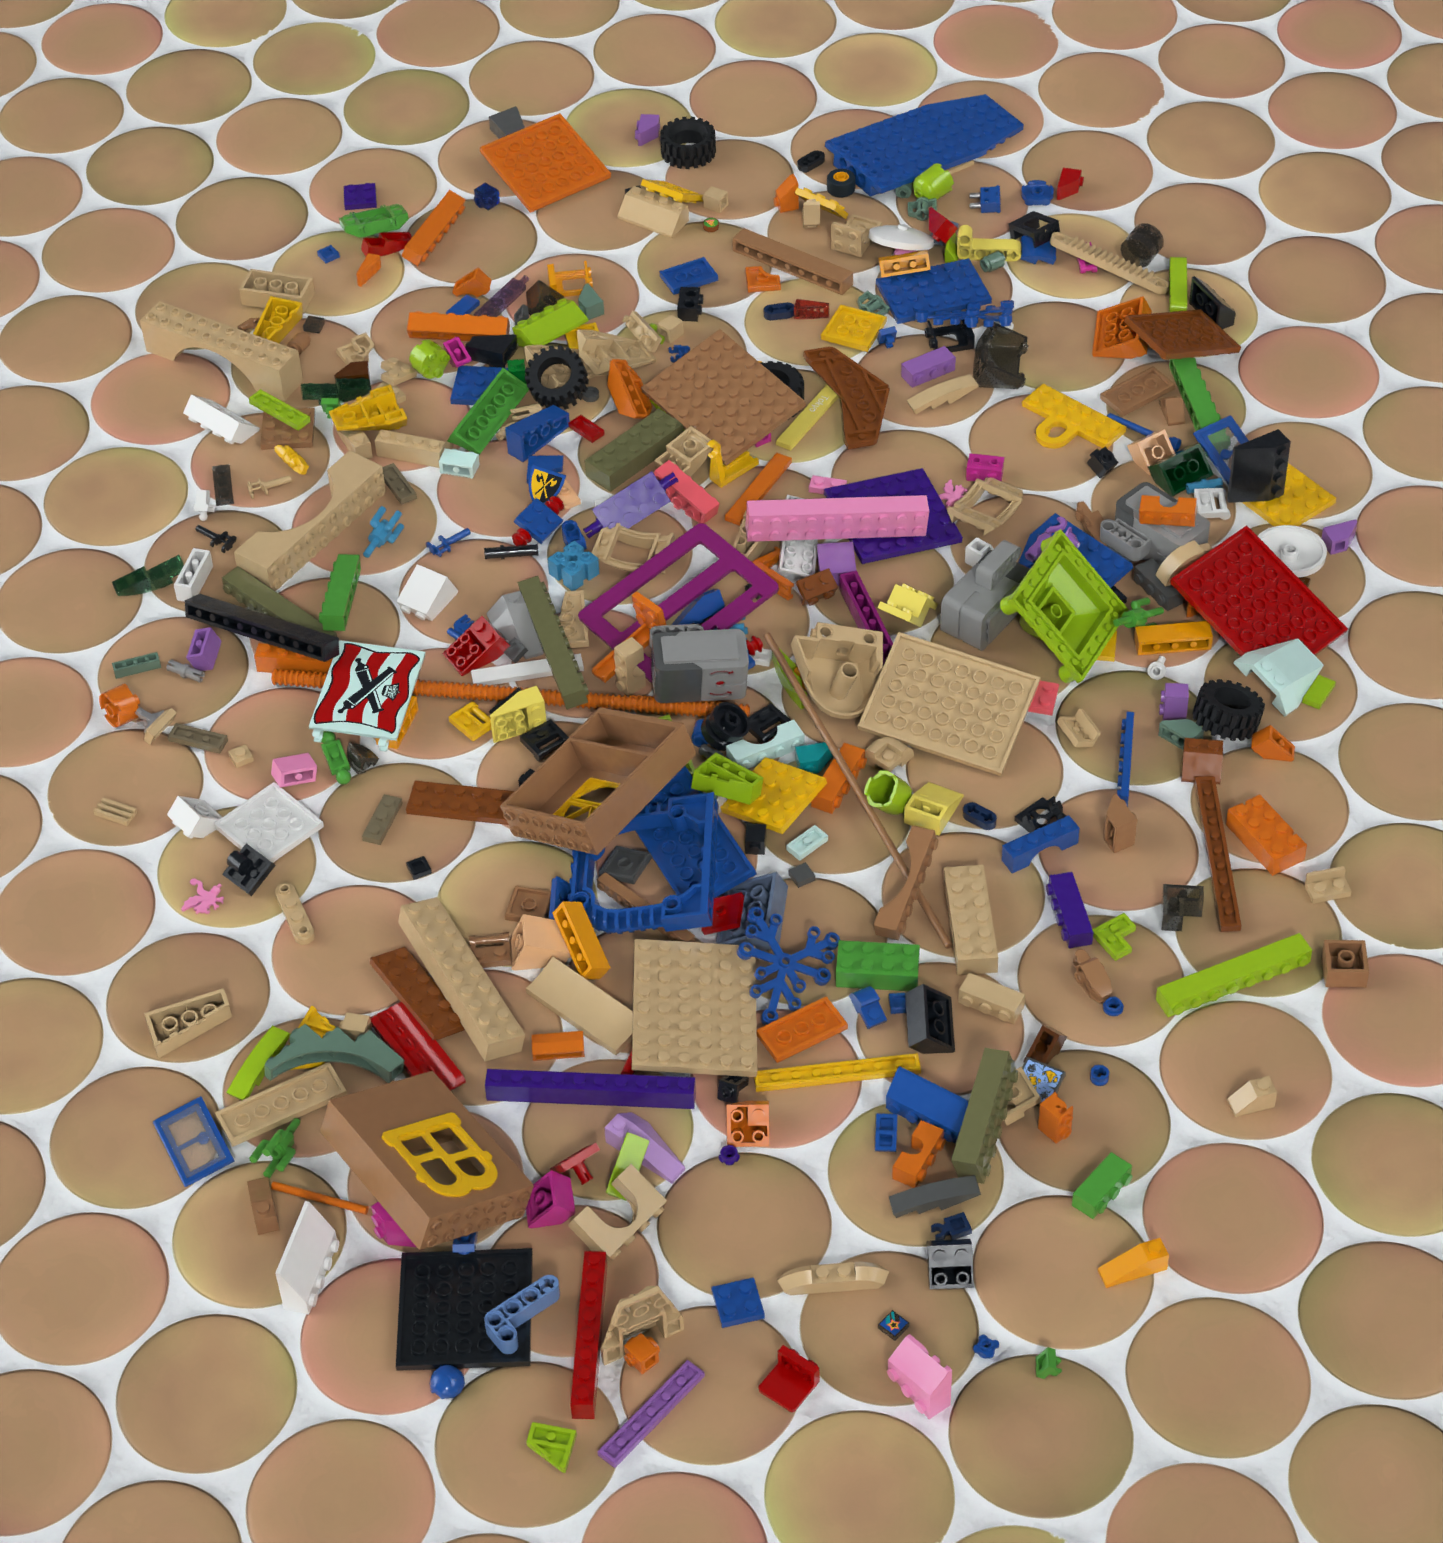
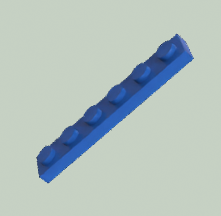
M1127 712L1126 719H1122L1121 730H1125V733H1121L1120 744H1124V747H1120L1119 758H1123V761H1119L1118 772L1122 773V775H1118L1117 787H1121V790L1117 789V795L1126 802L1127 807L1134 712Z

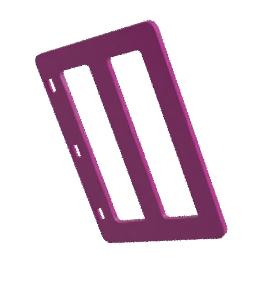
M699 523L578 613L580 622L614 650L615 646L622 643L641 625L636 621L626 630L620 632L604 619L603 615L699 544L706 547L719 560L658 605L663 609L665 621L731 572H736L751 584L752 587L703 623L701 626L704 630H713L715 628L718 630L730 629L775 595L779 590V586L776 581L704 523ZM759 595L761 598L754 603L752 600ZM644 653V661L636 666L645 673V678L652 683L651 658Z

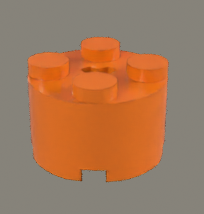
M125 683L99 696L101 710L105 708L107 714L104 716L113 727L122 726L139 718L135 712L138 709L140 700L136 694L131 693Z

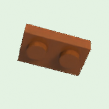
M829 568L796 581L798 590L803 598L801 602L803 606L809 604V606L814 605L822 598L829 599L835 595L834 593L838 589V585Z

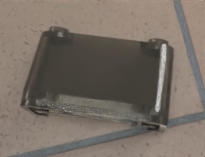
M995 322L994 326L987 327L975 348L973 378L979 387L1019 389L1024 386L1026 378L1024 373H1019L1021 355L1025 354L1029 347L1027 336Z

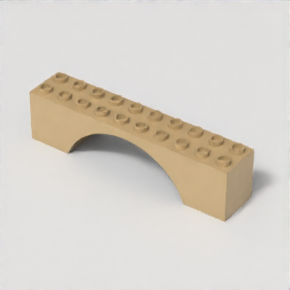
M161 301L140 320L147 352L174 361L186 348L198 347L213 351L239 368L252 383L256 391L261 389L282 401H285L303 382L299 352L296 349Z
M349 450L327 470L332 496L327 507L317 517L296 528L276 532L257 531L234 551L236 565L272 590L276 591L346 527L350 526L356 518L361 516L366 509L372 506L376 500L384 495L386 488L381 465Z

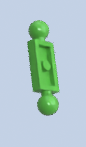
M324 731L321 748L332 775H336V780L339 784H347L351 780L350 765L340 740H335L333 732Z

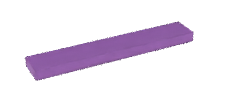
M687 1360L598 1450V1456L616 1468L705 1377V1372Z

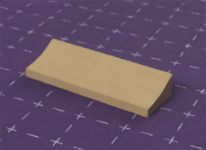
M555 957L550 959L542 972L526 987L528 995L578 1030L583 1031L584 1034L614 1055L619 1054L632 1042L633 1011Z

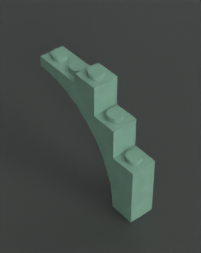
M306 1024L294 1029L290 1034V1045H286L278 1055L269 1058L265 1063V1077L270 1081L290 1069L316 1062L352 1064L373 1072L387 1083H390L404 1072V1059L370 1030L365 1034L359 1035L354 1042L338 1027L333 1031H328L321 1038Z

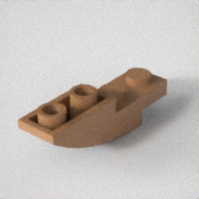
M1084 501L1078 502L1077 511H1075L1076 519L1082 523L1088 535L1108 547V545L1100 540V526L1104 520L1098 510L1091 512Z

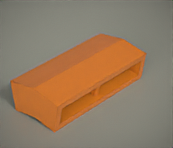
M583 1031L533 1034V1061L585 1057Z

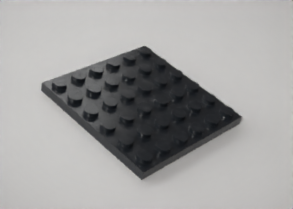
M532 1248L475 1250V1252L466 1255L453 1253V1251L402 1253L396 1371L433 1370L443 1365H452L457 1369L530 1366L531 1319L515 1328L518 1336V1349L512 1354H504L488 1337L484 1317L490 1310L532 1284Z

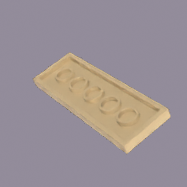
M328 1062L215 1112V1116L231 1146L234 1147L290 1122L294 1118H299L326 1106L329 1100L347 1095V1091L331 1063Z

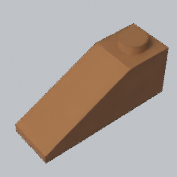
M268 1177L247 1181L258 1235L278 1231L279 1226Z

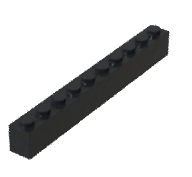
M202 594L185 600L186 618L323 662L339 655L338 637Z

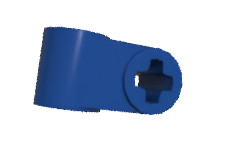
M573 520L564 521L562 523V538L565 546L576 541L586 550V541L577 523Z

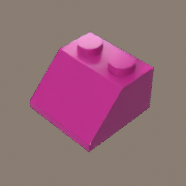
M551 1170L533 1184L531 1197L526 1207L529 1228L559 1225L576 1213L571 1178Z
M379 1202L371 1206L373 1213L371 1219L375 1224L374 1232L379 1239L383 1238L388 1245L416 1247Z

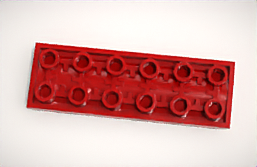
M398 1002L387 1010L370 1017L372 1027L384 1043L404 1059V1069L411 1077L433 1071L450 1091L466 1083L463 1074L436 1040L429 1036L402 1002Z

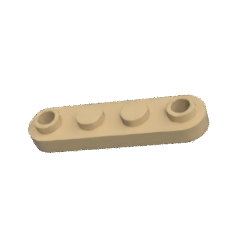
M282 883L275 890L276 898L294 939L301 945L310 944L315 938L314 930L295 887L290 883Z

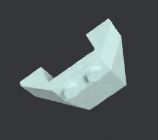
M1299 639L1247 652L1234 661V664L1245 676L1254 672L1276 695L1272 704L1284 717L1298 708L1304 695L1324 666Z

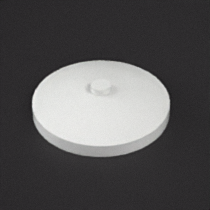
M905 224L877 226L869 230L868 237L870 240L891 248L920 251L931 249L934 244L933 237L920 230L910 228Z
M1281 525L1268 528L1258 535L1298 578L1314 574L1323 567L1326 561L1327 548L1324 541L1316 533L1306 528Z

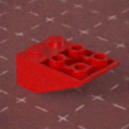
M481 616L442 654L461 676L470 673L471 670H476L500 658L510 645L496 628Z

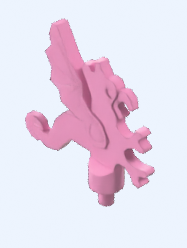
M950 479L943 488L945 493L940 494L939 497L941 500H947V509L948 506L953 507L954 503L964 496L962 494L964 492L967 493L968 490L964 489L962 485H956V490L954 491L952 480Z
M195 878L191 879V885H198L197 894L199 896L189 897L187 901H184L181 910L184 912L194 907L196 914H209L210 910L207 911V909H210L211 905L216 910V908H219L216 902L223 904L224 897L217 898L222 885L219 883L208 892L203 890V883Z

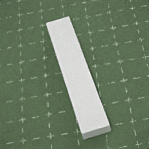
M581 653L574 654L575 659L573 661L576 660L579 670L584 671ZM547 659L471 670L473 684H477V686L479 684H483V686L486 684L495 685L553 676Z

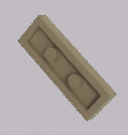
M394 463L382 467L384 481L401 505L417 499L416 492Z
M178 723L174 725L168 735L170 742L218 754L221 753L228 742L227 735Z
M383 795L362 835L363 841L377 845L382 844L403 804L402 798Z

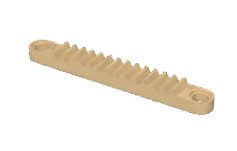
M1054 232L1051 235L1050 244L1062 251L1154 293L1163 295L1168 292L1169 282L1154 275V271L1148 272V268L1143 270L1142 266L1137 267L1135 262L1133 264L1130 263V260L1125 262L1124 257L1119 259L1118 255L1114 257L1113 252L1108 254L1106 249L1102 251L1101 247L1096 248L1095 244L1090 246L1089 242L1084 243V239L1079 241L1077 236L1073 238L1061 232Z

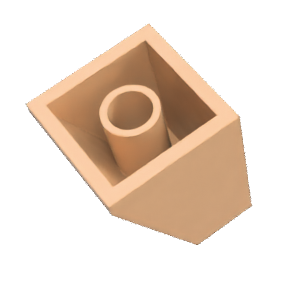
M526 914L522 915L510 937L512 970L545 968L552 957L565 964L568 958H571V955L556 920Z

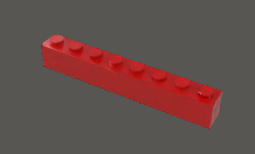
M584 1251L570 1403L572 1419H595L608 1268L606 1252Z

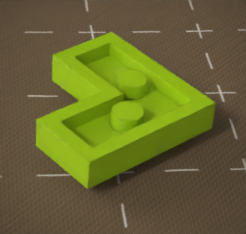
M1125 913L1092 929L1095 940L1115 961L1132 953V947L1123 937L1136 931V925Z

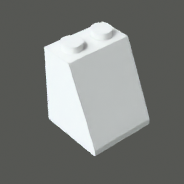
M417 564L396 602L401 606L400 609L407 614L412 612L421 620L428 619L433 621L457 595L458 590L448 577Z

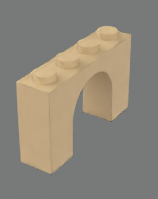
M632 1164L612 1182L613 1187L629 1202L632 1208L633 1216L629 1226L615 1228L607 1225L588 1205L568 1225L591 1251L606 1252L607 1260L610 1258L613 1261L622 1252L619 1248L623 1244L628 1246L636 1238L634 1234L638 1230L642 1233L651 1224L648 1220L652 1216L656 1219L665 1210L662 1206L667 1200Z

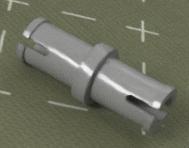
M172 659L169 660L168 663L172 666L167 664V671L177 673L182 678H190L199 683L203 681L200 676L204 678V671L194 669L189 664H181Z

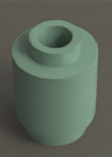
M913 182L896 188L895 193L897 197L909 198L912 193Z
M996 251L983 257L980 261V266L984 272H992L1003 267L1006 259L1003 253Z

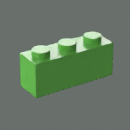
M1111 1152L1073 1193L1072 1206L1092 1219L1098 1213L1102 1214L1107 1207V1203L1111 1199H1116L1120 1189L1131 1182L1133 1177L1131 1175L1132 1165Z

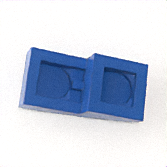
M876 1113L875 1151L896 1152L898 1114Z

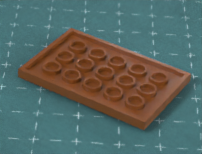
M1201 309L1129 315L1124 320L1129 328L1135 331L1140 339L1144 340L1164 360L1239 353L1241 350V346Z

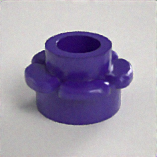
M726 1145L720 1151L719 1160L726 1165H733L740 1159L738 1150L732 1145Z

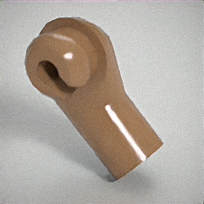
M249 318L237 326V328L242 331L255 329L260 318Z

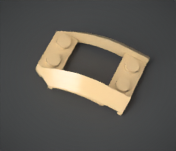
M977 478L971 489L960 500L955 502L953 507H947V512L952 523L958 519L961 522L970 523L977 529L984 530V536L1005 523L1013 515L1023 501V491L994 478H985V481ZM985 490L989 494L1003 497L1004 500L1011 502L996 518L972 509Z
M616 523V526L611 529L606 527L600 530L592 554L610 566L633 572L643 564L625 562L611 557L617 540L635 547L651 549L646 560L647 562L674 542L675 535L670 533L669 536H661L660 533L639 532Z

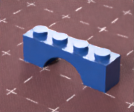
M1069 815L1002 845V862L1011 873H1015L1028 867L1032 859L1045 848L1057 846L1063 851L1078 844L1080 828Z

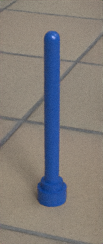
M1112 413L1107 415V417L1145 436L1154 433L1147 428ZM1170 437L1169 440L1174 452H1177L1182 441L1179 438Z

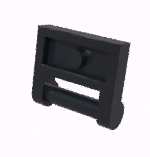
M770 703L748 717L750 722L749 732L757 738L760 744L767 743L769 739L776 736L777 726L765 734L763 733L764 730L777 722L784 724L791 720Z
M550 719L521 735L520 741L534 755L537 761H541L544 759V756L557 750L569 737ZM559 738V740L546 746L545 748L541 750L539 749L541 746L549 743L550 741Z

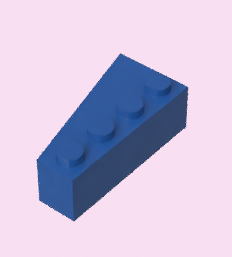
M552 405L505 427L508 454L522 462L526 461L529 456L535 454L569 427V413Z

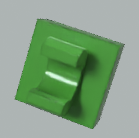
M339 398L321 399L323 412H326L327 418H331L329 411L341 406Z
M1047 1347L1036 1356V1377L1045 1379L1050 1374L1057 1376L1062 1372V1369L1056 1367L1061 1362V1359L1056 1357L1055 1349Z

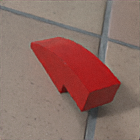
M381 232L378 238H363L361 250L365 257L368 253L379 256L396 253L405 248L412 235L410 232Z

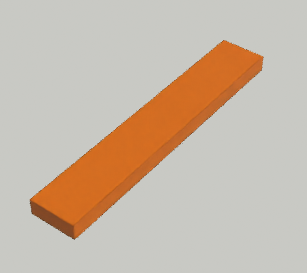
M776 453L727 512L725 521L740 526L747 508V501L762 500L790 466L792 458Z

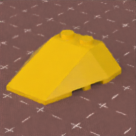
M390 384L369 391L370 395L364 398L361 396L357 397L356 402L350 405L345 403L329 411L337 431L397 430L407 425V416L403 408H399L395 393Z

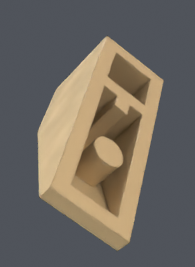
M337 431V434L348 450L367 459L373 458L371 442L363 431Z

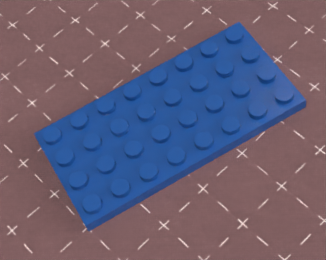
M684 766L648 804H651V806L657 805V803L668 804V798L704 793L691 788L693 777L686 766ZM719 815L714 898L757 874ZM672 826L635 831L677 896L686 892L693 884L702 882L700 861H703L701 846H704V836L691 829L677 832Z

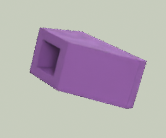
M641 114L640 120H637V130H635V139L638 140V146H642L659 137V115Z
M1356 519L1323 528L1321 539L1324 541L1330 555L1348 550L1356 534Z

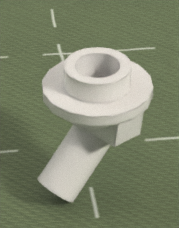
M1159 656L1156 662H1152L1148 666V675L1152 679L1159 680L1165 676V657Z

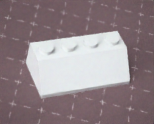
M195 395L190 396L183 412L189 416L188 419L190 421L201 423L200 427L206 430H213L212 434L218 437L223 436L225 438L224 441L230 444H234V442L242 444L260 429L215 401Z

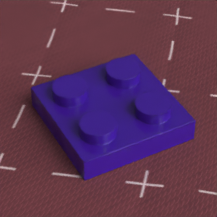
M375 183L344 186L345 210L377 208Z

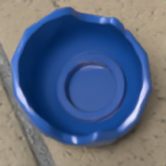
M452 1365L440 1366L431 1376L429 1382L430 1391L441 1399L454 1398L463 1390L465 1384L464 1375Z

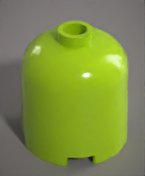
M938 163L930 166L915 178L913 182L915 196L917 198H936L938 200L951 192L954 181L948 170L944 171L941 168L942 165Z
M881 770L874 777L868 779L864 794L867 796L869 805L887 814L898 815L904 812V807L912 796V789L905 781L893 773Z

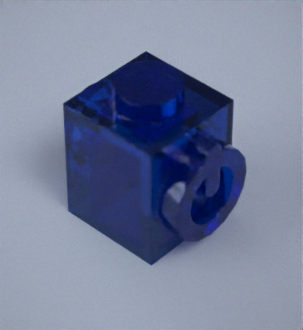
M486 182L474 189V202L479 208L490 210L500 203L499 190Z

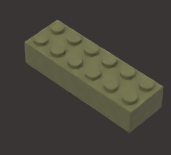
M658 408L585 460L586 476L608 491H613L666 452V445L684 432L683 425Z
M984 1049L951 1159L958 1177L975 1175L977 1182L984 1184L986 1176L990 1175V1162L992 1157L994 1158L996 1155V1142L1002 1134V1121L1007 1117L1008 1101L1012 1100L1013 1096L1012 1087L1018 1080V1070L1015 1068L1014 1060H1012L1009 1051Z

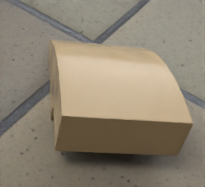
M690 426L667 444V451L654 460L656 469L670 460L686 475L691 477L713 448L707 445L711 439Z

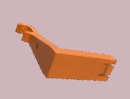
M774 547L773 552L755 559L752 563L778 583L779 590L777 594L789 601L793 598L791 588L794 587V583L770 569L779 561L780 549Z

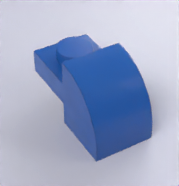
M871 986L849 994L857 1014L860 1013L867 1029L887 1021L879 1003L880 998Z

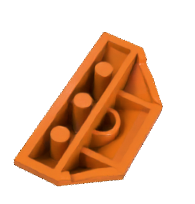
M612 359L610 361L607 386L619 414L632 418H646L650 415L653 406L649 401V397L641 390L643 386L641 378L628 365L626 360Z

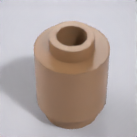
M305 332L297 333L288 342L287 347L298 350L300 355L310 345L311 338Z

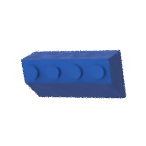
M899 1066L886 1095V1109L893 1114L906 1118L910 1123L918 1125L922 1120L944 1129V1139L956 1144L969 1101Z

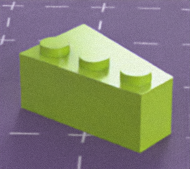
M715 752L694 770L691 788L706 793L714 792L717 796L750 805L761 796L763 777Z

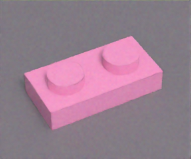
M813 475L809 484V492L824 494L825 488L845 485L847 480Z

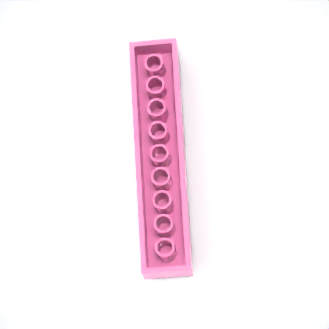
M927 495L747 501L745 522L747 542L926 536L929 506Z

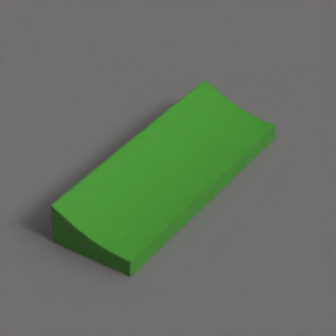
M502 368L452 432L447 442L480 455L511 415L510 409H515L529 391L528 386L505 368Z

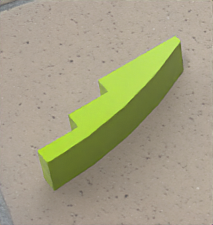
M780 649L802 687V679L794 672L797 665ZM772 652L774 667L782 686L800 709L805 708Z
M272 1025L249 1054L226 1093L241 1101L249 1098L255 1085L259 1086L265 1076V1063L269 1058L275 1057L281 1052L290 1037V1033Z

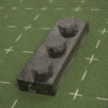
M230 465L212 466L216 506L234 504Z

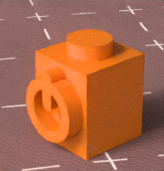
M640 1333L636 1337H631L624 1345V1359L630 1367L634 1366L641 1374H644L659 1362L660 1348L650 1336L645 1337Z

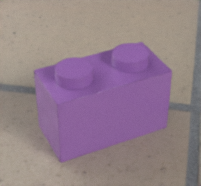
M211 627L195 630L186 657L191 665L200 671L213 669L222 642Z
M1165 683V691H1161V702L1163 704L1159 705V715H1163V720L1186 719L1189 700L1188 684Z

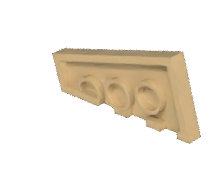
M583 590L566 591L561 606V614L559 615L561 625L559 627L563 626L570 648L589 647L587 627L580 622L578 613L585 608Z

